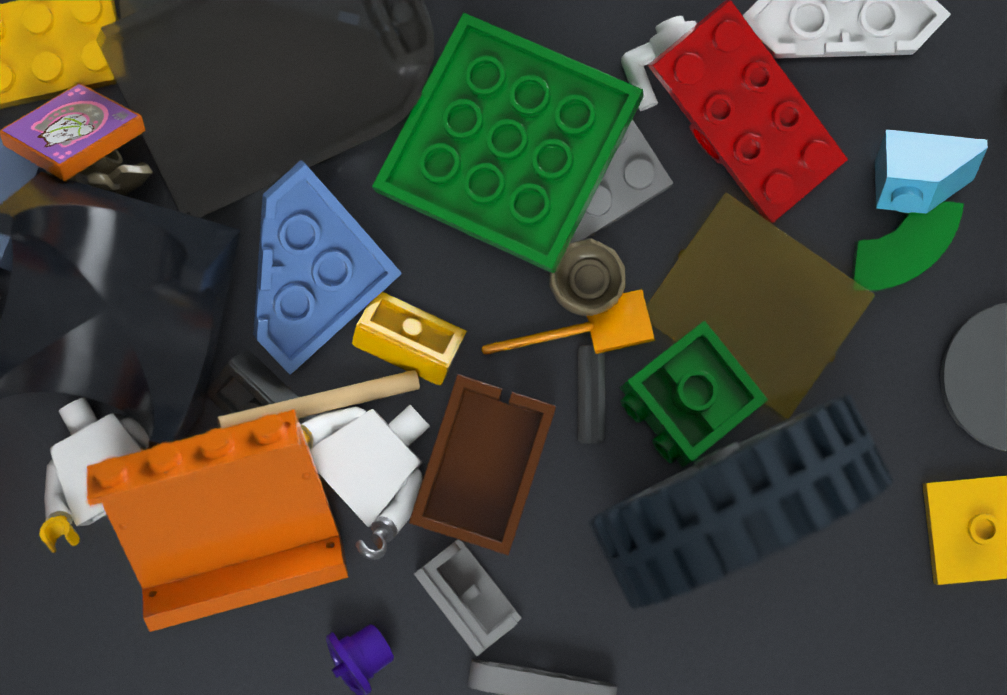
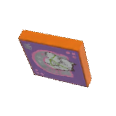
M78 83L1 129L0 137L3 146L61 180L67 181L142 134L146 129L142 115Z

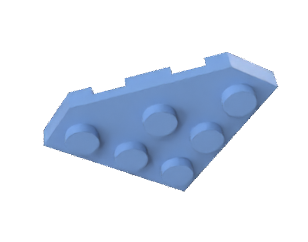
M302 160L262 196L253 330L256 340L290 375L402 274Z

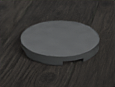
M1007 302L981 310L967 319L951 339L946 352L943 354L940 367L941 392L952 419L975 440L990 447V449L1007 452Z

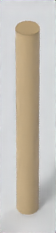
M415 370L219 416L217 417L219 428H227L259 419L265 415L278 414L295 409L299 419L420 389L419 378Z

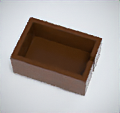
M457 374L409 523L509 556L556 406L514 392L511 393L509 404L500 401L502 388Z

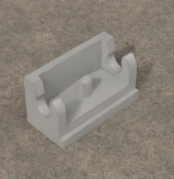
M457 539L414 573V576L476 656L480 655L485 649L510 631L522 619L462 540Z

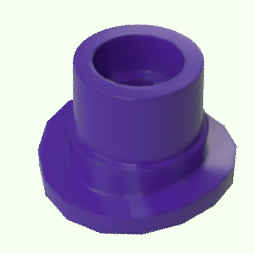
M369 624L353 635L345 636L341 640H338L333 632L326 636L327 646L335 666L331 669L333 675L336 678L340 676L343 682L355 694H370L372 688L368 681L374 678V674L394 661L393 653L379 630L373 624Z

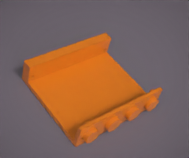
M295 409L278 414L265 415L249 422L227 428L213 429L205 434L172 443H161L150 449L120 457L107 458L101 462L87 465V503L89 507L102 504L141 585L143 619L149 632L349 578L343 541Z

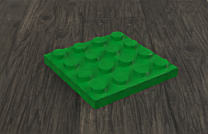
M463 12L372 187L377 193L554 274L644 97L643 89Z

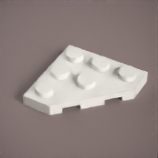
M757 0L743 17L773 58L913 55L951 13L936 0Z

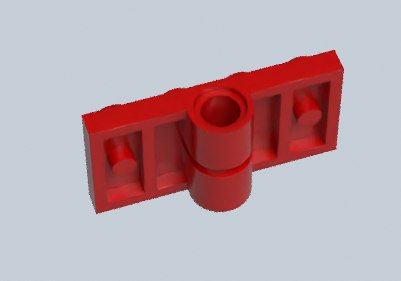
M731 0L721 3L647 65L691 122L690 130L700 146L716 162L723 164L766 222L774 223L848 160Z

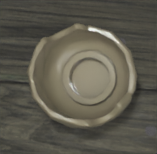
M594 239L576 241L569 244L555 273L549 272V287L557 303L569 312L581 316H593L608 311L618 303L626 287L625 266L616 251Z

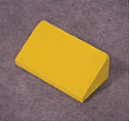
M382 291L364 310L356 325L352 345L406 371L415 370L419 377L436 385H442L467 331Z

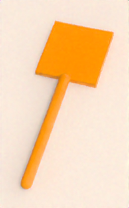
M640 289L623 293L618 303L608 311L587 316L588 322L482 346L481 351L483 354L488 355L590 332L595 354L652 342L655 341L643 290Z

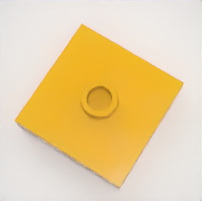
M1007 475L922 483L934 584L944 585L1007 579Z

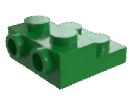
M705 320L619 387L625 394L620 402L626 413L637 423L645 420L657 435L652 439L657 452L667 462L673 463L677 460L682 467L694 461L768 401L767 397Z

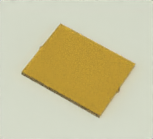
M725 192L686 250L682 249L678 253L679 260L646 306L651 325L676 342L705 320L767 397L768 401L765 404L789 419L828 362L834 361L836 357L835 352L875 295Z

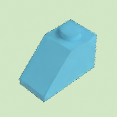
M886 130L875 160L876 208L896 210L902 213L916 212L927 214L975 179L988 148L987 140Z

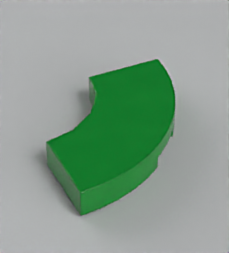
M943 201L927 214L906 213L905 218L893 232L879 239L858 240L855 243L850 292H876L890 289L917 277L930 268L952 242L960 224L964 203Z

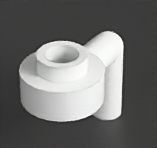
M683 16L663 21L655 27L657 34L649 40L650 42L623 54L621 64L629 84L643 89L644 97L638 107L640 111L658 104L644 66L651 63L697 24L696 21L685 22Z

